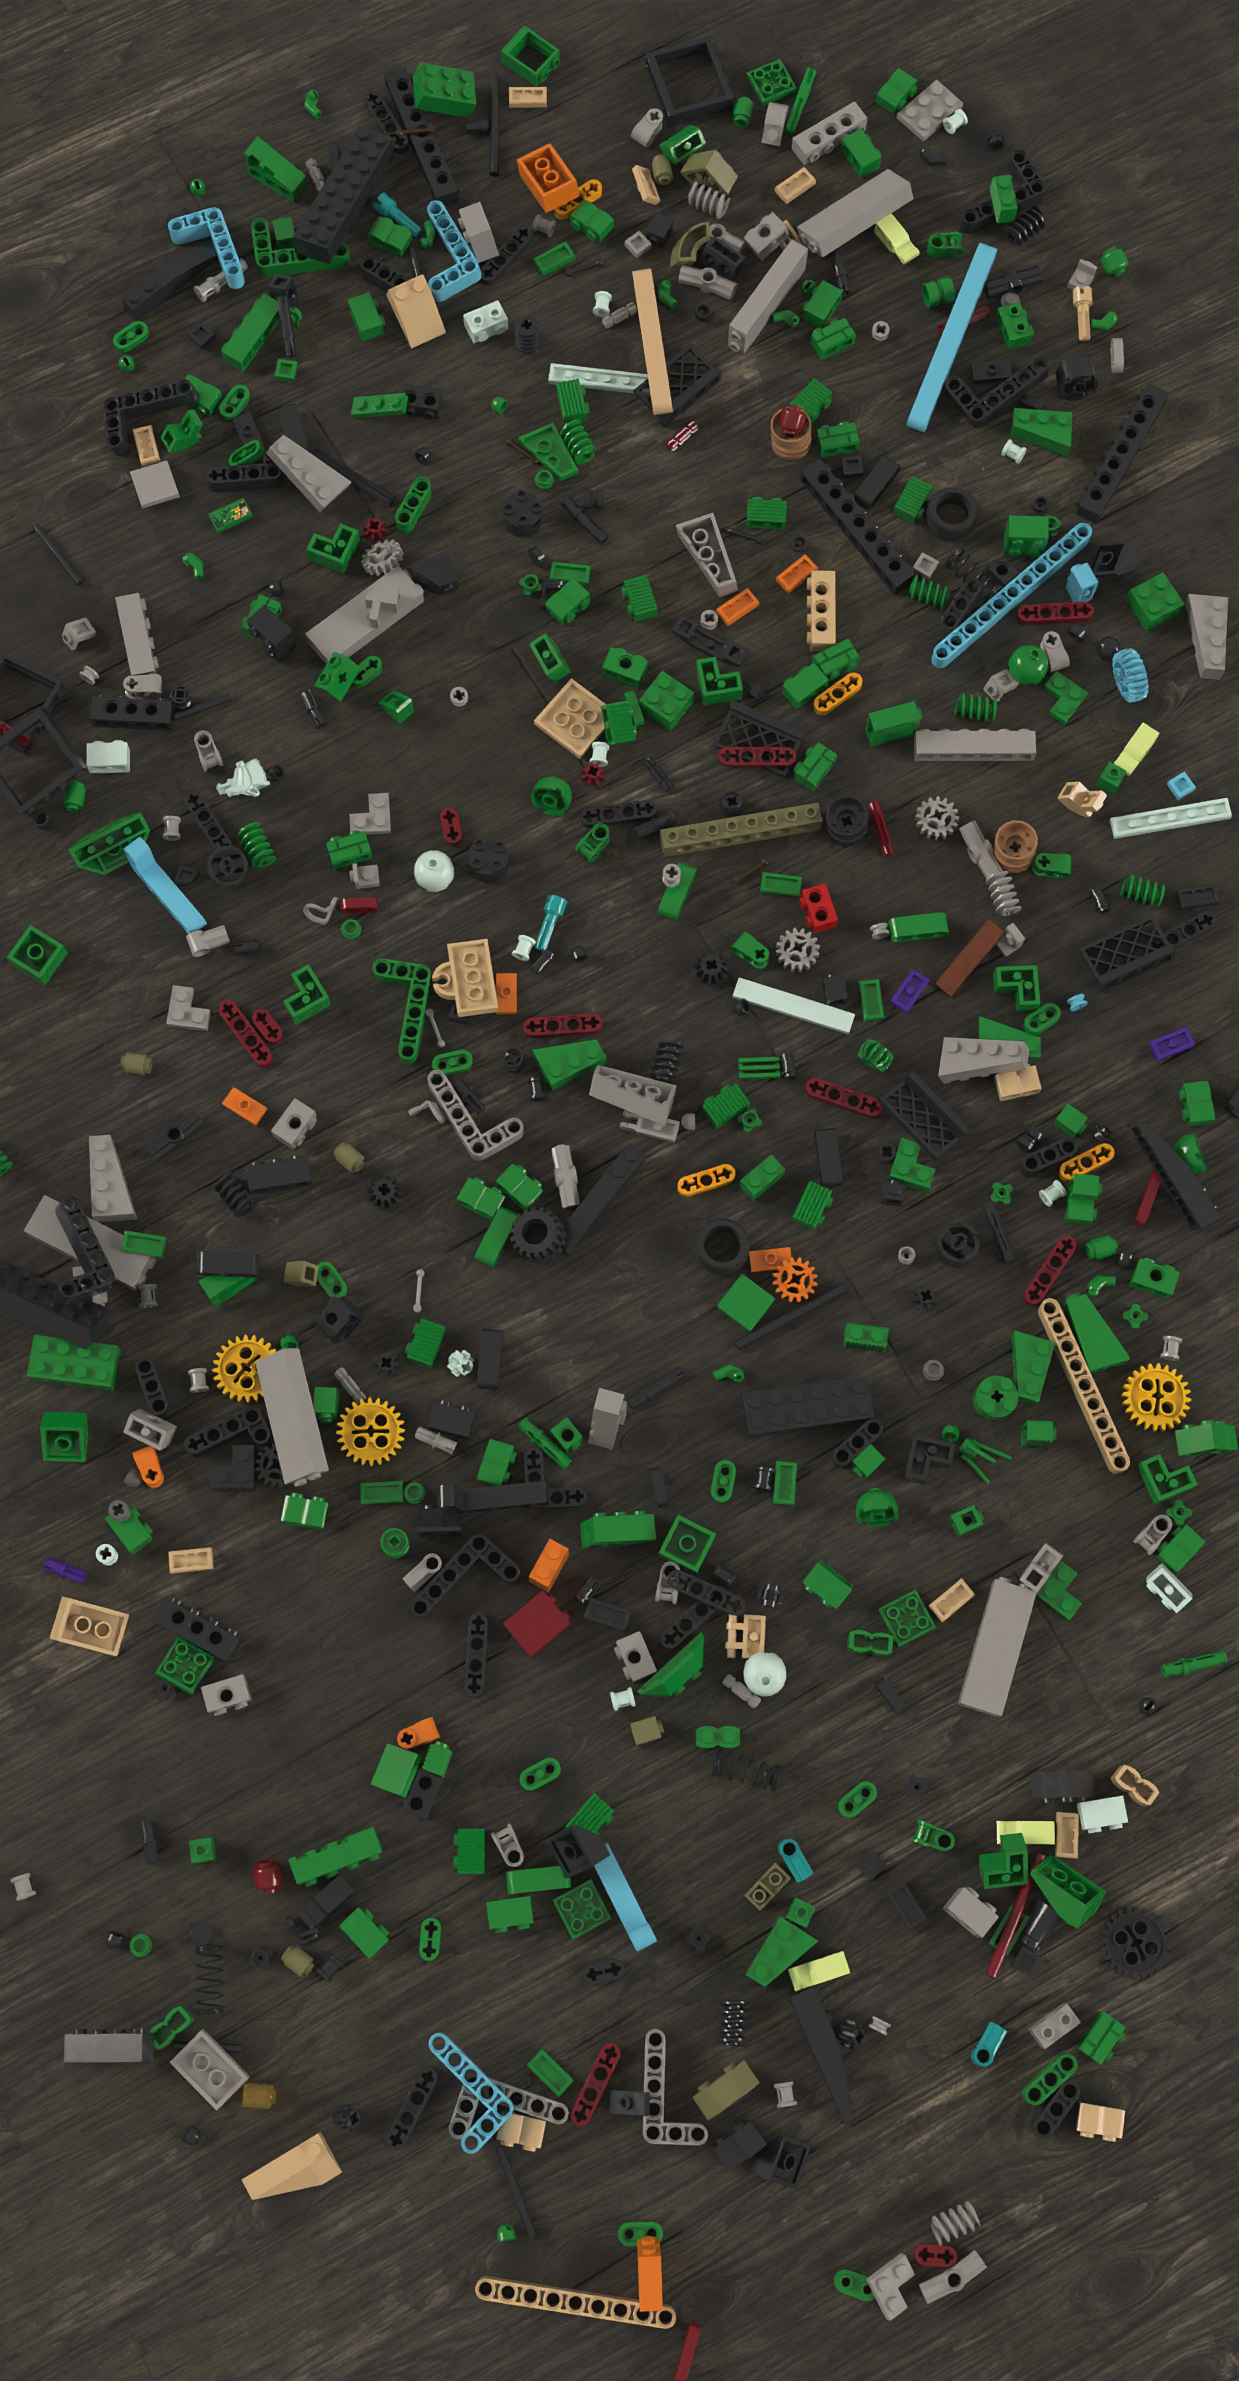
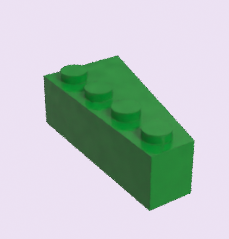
M371 1827L345 1837L344 1840L329 1843L323 1846L324 1848L313 1849L301 1857L296 1858L295 1856L288 1860L297 1885L305 1884L307 1888L317 1884V1879L326 1876V1879H330L339 1875L338 1871L346 1868L347 1871L360 1867L359 1862L366 1859L368 1863L380 1859L379 1854L384 1852L375 1828Z

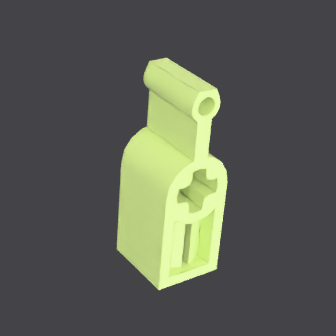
M892 213L875 224L874 233L890 252L898 256L903 264H906L920 254L919 250L911 243L908 233Z
M1142 723L1114 764L1126 770V775L1130 777L1157 740L1159 732Z
M997 1821V1844H1000V1835L1022 1833L1025 1844H1055L1053 1821Z
M843 1951L788 1969L795 1991L850 1973Z

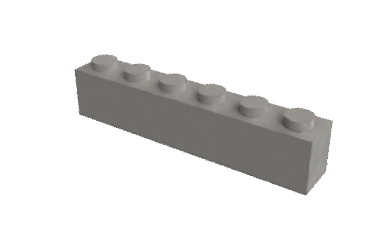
M921 729L916 731L914 736V761H1034L1036 755L1035 731H1030L1029 729H1020L1018 731H1010L1009 729H1000L999 731H990L989 729H981L979 731H970L969 729L930 731L929 729Z

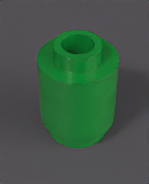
M741 97L735 102L732 119L737 127L745 128L751 122L754 103L749 98Z
M71 781L65 789L63 806L67 811L77 813L83 809L86 790L83 783Z
M1108 1234L1090 1240L1089 1243L1085 1244V1249L1090 1260H1098L1114 1255L1118 1245L1114 1237L1111 1238Z

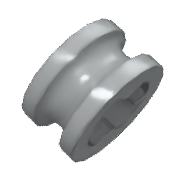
M883 321L876 322L872 328L873 338L878 341L885 340L890 331L888 324ZM878 328L880 330L884 329V334H882L881 332L877 333Z
M713 610L704 611L701 614V626L706 630L716 628L718 623L717 613ZM711 617L713 618V621H712V622H711V621L706 622V618H708V619L711 618Z
M85 666L83 668L84 671H81L79 675L87 683L94 685V680L98 679L99 675L92 668Z
M463 687L453 688L450 693L451 702L455 706L465 705L468 701L467 691ZM457 693L465 695V697H462L461 701H458L457 698H454V696L456 697Z
M879 923L870 927V931L873 932L872 938L881 939L887 937L890 934L889 930H887L888 924Z
M873 2016V2023L869 2024V2027L887 2035L886 2029L890 2028L891 2025Z

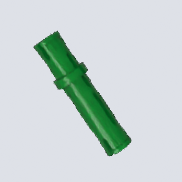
M528 1417L518 1425V1428L531 1438L530 1441L533 1444L536 1443L563 1470L573 1461L544 1434L545 1431L536 1427Z
M1224 1650L1189 1659L1180 1658L1179 1661L1162 1664L1161 1671L1164 1678L1180 1674L1188 1675L1192 1671L1227 1664V1657Z

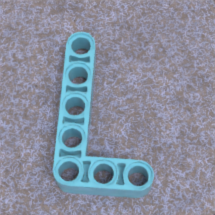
M432 201L427 206L428 214L439 236L456 262L454 266L432 277L428 282L434 300L442 302L481 279L482 273L476 258L443 203Z
M215 207L208 208L169 221L170 236L172 242L177 245L211 236L228 286L232 289H239L244 285L245 280L241 264L220 209Z
M138 837L123 849L129 864L136 874L188 934L200 930L207 924L202 915L155 862L149 846L141 837Z
M606 1843L605 1845L610 1856L594 1867L638 1952L657 1942L608 1843Z
M441 2032L435 2033L429 2039L430 2050L488 2108L466 2132L461 2141L463 2150L473 2154L511 2116L514 2106L503 2091L446 2034ZM436 2037H442L445 2040V2047L441 2050L433 2046V2040ZM452 2053H458L461 2056L462 2060L458 2066H453L449 2062V2056ZM468 2069H473L477 2072L476 2081L469 2082L466 2080L465 2072ZM488 2085L493 2088L494 2093L491 2098H484L482 2096L481 2089L483 2086ZM500 2102L508 2103L510 2110L507 2114L503 2115L497 2111V2105ZM484 2119L492 2120L494 2123L493 2130L489 2132L484 2131L481 2127L482 2121ZM468 2136L477 2138L478 2146L471 2149L467 2147L465 2141Z

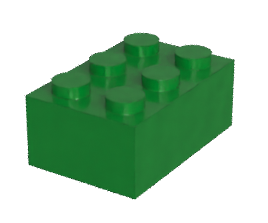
M420 62L413 74L416 109L469 118L476 106L473 72Z

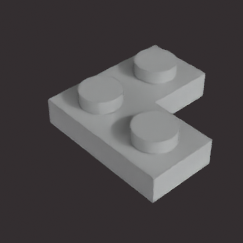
M389 793L368 794L369 813L349 814L350 832L356 830L360 832L365 831L366 835L391 833Z
M173 985L166 1024L170 1027L208 1031L211 1011L209 1009L191 1007L194 994L193 988Z
M902 2253L866 2279L885 2318L889 2321L908 2308L898 2287L915 2275L906 2255Z

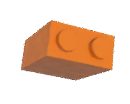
M549 1539L529 1575L530 1583L549 1592L569 1556V1549Z
M645 2236L642 2239H637L640 2312L663 2311L660 2238Z

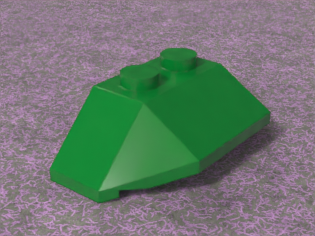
M141 812L120 818L83 837L68 850L78 868L106 875L129 863L123 849L138 837H141L146 842L150 829Z
M699 1633L637 1691L639 1696L671 1697L675 1694L677 1697L686 1689L684 1684L689 1679L692 1682L702 1674L700 1669L703 1666L704 1635Z

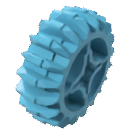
M1132 648L1124 649L1114 654L1112 660L1113 673L1121 696L1129 703L1146 698L1149 685L1145 666L1142 659H1140V655Z

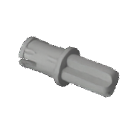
M419 1427L415 1433V1438L433 1445L432 1448L437 1447L451 1455L457 1445L456 1441L441 1436L440 1432L436 1434L423 1427Z

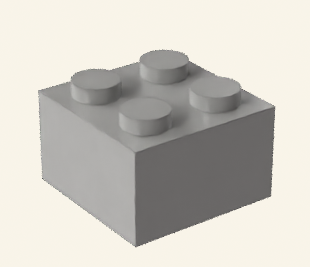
M478 202L460 209L461 218L458 221L461 230L465 229L462 232L467 244H471L468 247L476 257L477 262L480 263L498 256L499 253L481 203Z
M958 1888L943 1909L976 1938H983L999 1916L995 1914L997 1910L988 1902L982 1903L977 1899L979 1894L972 1888Z

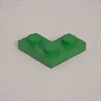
M1055 671L1044 686L1045 690L1059 699L1050 710L1049 715L1064 725L1088 695L1087 691Z
M1060 1560L1050 1573L1049 1578L1038 1593H1036V1597L1067 1621H1070L1082 1603L1065 1590L1078 1573Z

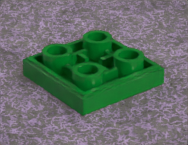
M781 59L747 72V78L763 106L797 92V88Z
M741 1274L717 1305V1308L751 1332L775 1301V1298Z
M916 1589L878 1609L898 1648L936 1628Z
M178 1636L156 1670L155 1675L193 1696L213 1664L215 1657Z
M387 1743L371 1785L406 1798L422 1756Z
M592 1879L553 1899L573 1940L612 1919Z

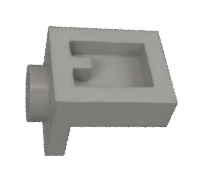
M1080 259L1067 287L1071 289L1079 287L1080 293H1084V287L1090 286L1095 277L1097 266L1089 261Z
M85 617L67 623L62 638L71 650H75L78 642L94 638L96 631Z
M1005 669L991 676L983 689L992 700L996 698L998 702L1003 694L1015 689L1019 682L1015 681L1009 671Z
M357 863L352 864L353 870L349 871L351 883L355 882L356 889L380 886L377 865L357 867Z
M1012 923L1006 927L1003 937L996 946L1007 957L1022 947L1025 937L1015 924Z

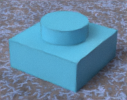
M1185 772L1167 783L1178 800L1196 788Z

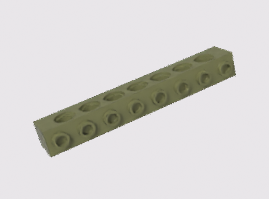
M819 803L662 829L660 830V841L663 856L667 857L821 830L822 817Z

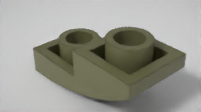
M776 1861L744 1896L761 1911L792 1876Z

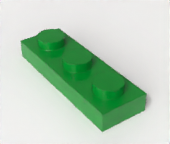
M406 393L354 397L351 415L353 418L405 414L408 396Z

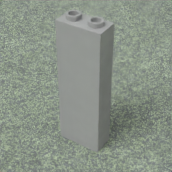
M889 169L885 170L797 227L799 242L803 246L808 247L813 253H817L821 257L826 256L913 200L910 182Z
M791 240L729 325L728 346L733 351L744 355L772 317V313L777 310L805 271L808 248Z
M396 566L393 571H389L305 633L307 643L326 665L334 652L349 658L423 603L424 591L418 583L415 584L411 580L412 577L406 569L402 570L400 566ZM382 584L400 586L401 598L398 613L382 611L379 628H371L370 621L367 620L368 608H366L365 603L367 593L375 586Z
M44 1195L24 1232L27 1236L79 1262L56 1216L55 1209L59 1202ZM87 1217L113 1269L115 1281L137 1291L139 1285H144L147 1278L145 1275L149 1269L154 1267L157 1258L121 1252L124 1235Z
M299 1348L282 1349L255 1363L284 1483L294 1484L297 1487L307 1484L306 1480L308 1479L316 1480L321 1478V1474L329 1471Z
M999 1577V1580L995 1579L992 1582L958 1701L960 1706L998 1718L1002 1717L1036 1597V1592L1027 1585L1020 1584L1017 1586L1011 1584V1580Z

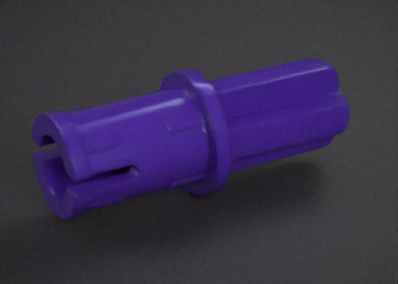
M51 1557L46 1559L45 1566L43 1567L44 1570L55 1573L62 1579L68 1578L78 1583H83L87 1575L85 1571L70 1566V1563H63Z

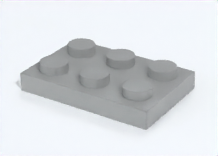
M936 79L897 113V119L924 142L943 125L942 121L944 118L951 117L957 109L963 107V102Z
M203 2028L170 2061L175 2069L216 2111L250 2077Z

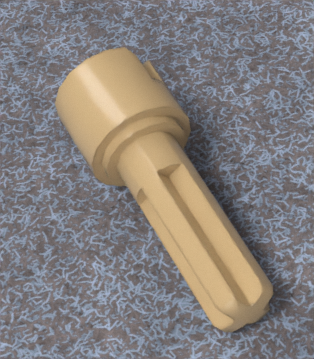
M1089 286L1084 287V293H1080L1079 287L1074 288L1072 291L1073 306L1078 312L1079 340L1083 342L1091 338L1089 307L1093 303L1092 289Z

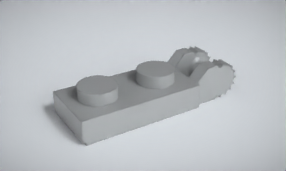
M624 1110V1117L638 1120L637 1125L621 1122V1129L675 1143L680 1125L679 1121L667 1119L664 1126Z

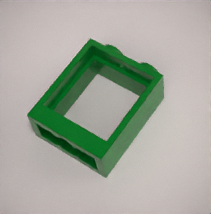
M523 26L501 50V63L537 87L540 82L546 80L550 71L556 69L559 65V49L526 26ZM527 44L548 58L536 72L516 59V56Z
M915 701L869 713L865 730L871 747L915 735L922 719L921 709L916 707Z
M206 1276L199 1283L213 1305L217 1307L255 1282L257 1278Z

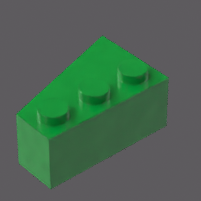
M258 136L244 152L248 175L293 203L297 201L308 187L306 175Z
M1014 1330L1011 1335L1013 1349L1014 1385L1018 1391V1402L1036 1406L1041 1397L1055 1342Z

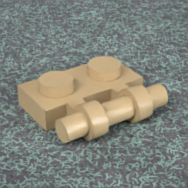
M729 1614V1622L726 1623L728 1642H725L727 1658H736V1650H742V1659H749L758 1652H764L766 1616L744 1615V1622L737 1623V1616ZM737 1630H743V1643L736 1642Z

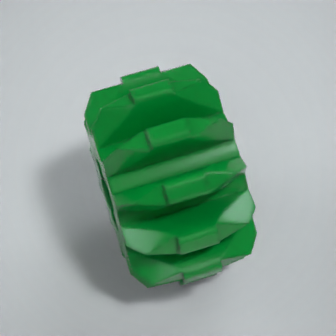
M871 1039L863 1043L858 1052L861 1061L879 1072H884L888 1069L894 1058L893 1054L886 1047Z

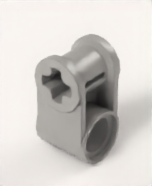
M650 109L634 127L631 138L648 148L662 130V112L659 109Z
M1053 631L1047 632L1043 636L1040 648L1046 653L1048 658V671L1051 673L1069 667V657L1063 647L1060 636Z
M158 674L131 675L123 681L125 694L130 699L145 697L155 700L163 695L162 677Z
M204 730L197 732L194 742L204 772L208 768L217 765L223 766L211 734ZM202 740L209 741L206 745L199 744Z
M1166 1515L1155 1517L1138 1534L1133 1542L1135 1544L1139 1543L1147 1550V1554L1150 1556L1171 1530V1519ZM1157 1520L1165 1522L1166 1529L1164 1531H1160L1156 1527Z
M667 1562L661 1568L655 1601L664 1600L676 1604L678 1591L669 1587L664 1570L668 1566H672L676 1570H680V1568L674 1562ZM680 1574L671 1578L674 1581L673 1585L676 1586L679 1583Z
M508 1824L507 1828L497 1833L492 1832L491 1836L508 1866L512 1868L520 1867L525 1857L511 1824ZM513 1851L520 1853V1860L517 1863H511L508 1860L509 1854Z

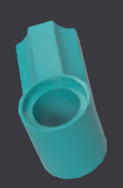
M783 1839L778 1845V1852L784 1859L796 1882L799 1883L811 1876L813 1871L802 1854L798 1843L792 1839ZM788 1842L794 1846V1851L791 1855H786L783 1852V1847Z
M990 2021L976 2048L971 2053L972 2062L978 2067L990 2065L1007 2031ZM979 2050H984L988 2055L985 2063L980 2062L977 2058Z

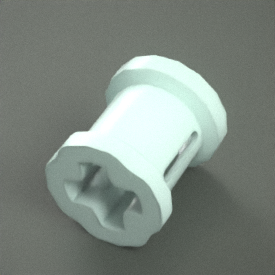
M957 109L955 114L949 118H944L942 123L945 130L949 134H953L958 127L966 125L968 119L961 109Z
M606 291L596 292V305L593 308V314L598 317H605L610 314L608 306L612 300V295Z
M1009 439L1001 455H1006L1016 460L1015 463L1019 464L1027 448H1021Z
M593 742V756L590 759V763L596 764L598 762L599 767L607 766L606 754L609 750V745L605 742Z
M519 935L516 950L512 952V955L519 960L528 961L530 958L528 955L536 941L531 937Z
M1055 1180L1053 1185L1047 1189L1039 1191L1040 1198L1048 1207L1053 1205L1056 1199L1067 1194L1065 1188L1058 1180Z
M103 1544L97 1548L96 1557L102 1564L110 1566L117 1562L118 1553L111 1545ZM108 1550L112 1554L111 1557H103V1553H107Z
M631 1687L626 1691L618 1693L610 1692L614 1711L629 1705L632 1707L636 1706Z

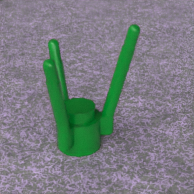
M967 1437L959 1449V1452L963 1454L961 1458L988 1484L990 1481L970 1457L974 1459L978 1454L992 1463L996 1462L994 1458L980 1449L1011 1460L1012 1457Z

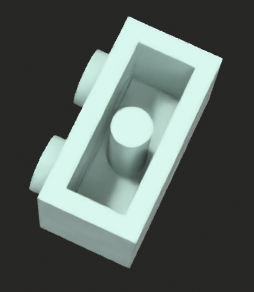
M498 300L463 315L464 326L473 343L483 342L488 337L502 334L508 329V318Z
M115 740L112 743H104L102 741L87 743V767L89 773L130 772V749L127 742Z
M1163 1563L1147 1576L1146 1582L1148 1584L1146 1586L1152 1593L1160 1595L1163 1599L1161 1600L1162 1603L1169 1610L1173 1609L1177 1613L1192 1600V1593Z
M1123 1796L1077 1804L1081 1829H1088V1833L1100 1832L1103 1826H1109L1110 1830L1123 1828L1122 1823L1128 1822Z

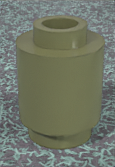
M657 155L653 158L652 162L654 180L657 184L667 185L673 179L671 163L666 155Z
M127 1052L121 1058V1068H124L125 1073L150 1074L152 1058L144 1054Z
M345 1142L341 1143L333 1153L336 1156V1160L350 1172H357L364 1165V1156Z
M290 1945L281 1957L284 1965L299 1977L303 1975L308 1976L315 1967L313 1964L314 1958L298 1946Z

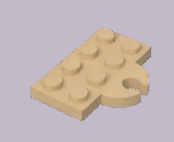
M481 939L447 944L449 962L442 963L435 969L432 975V982H437L440 979H446L448 982L444 985L433 984L434 991L442 998L456 1001L458 1017L499 1012L488 940Z

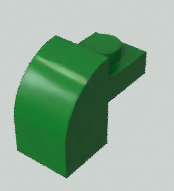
M194 409L187 410L181 423L168 424L160 438L169 453L183 451L195 445L202 438L199 431L203 424Z

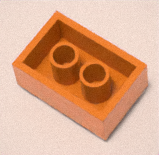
M550 143L517 159L520 177L545 213L579 197L577 180Z

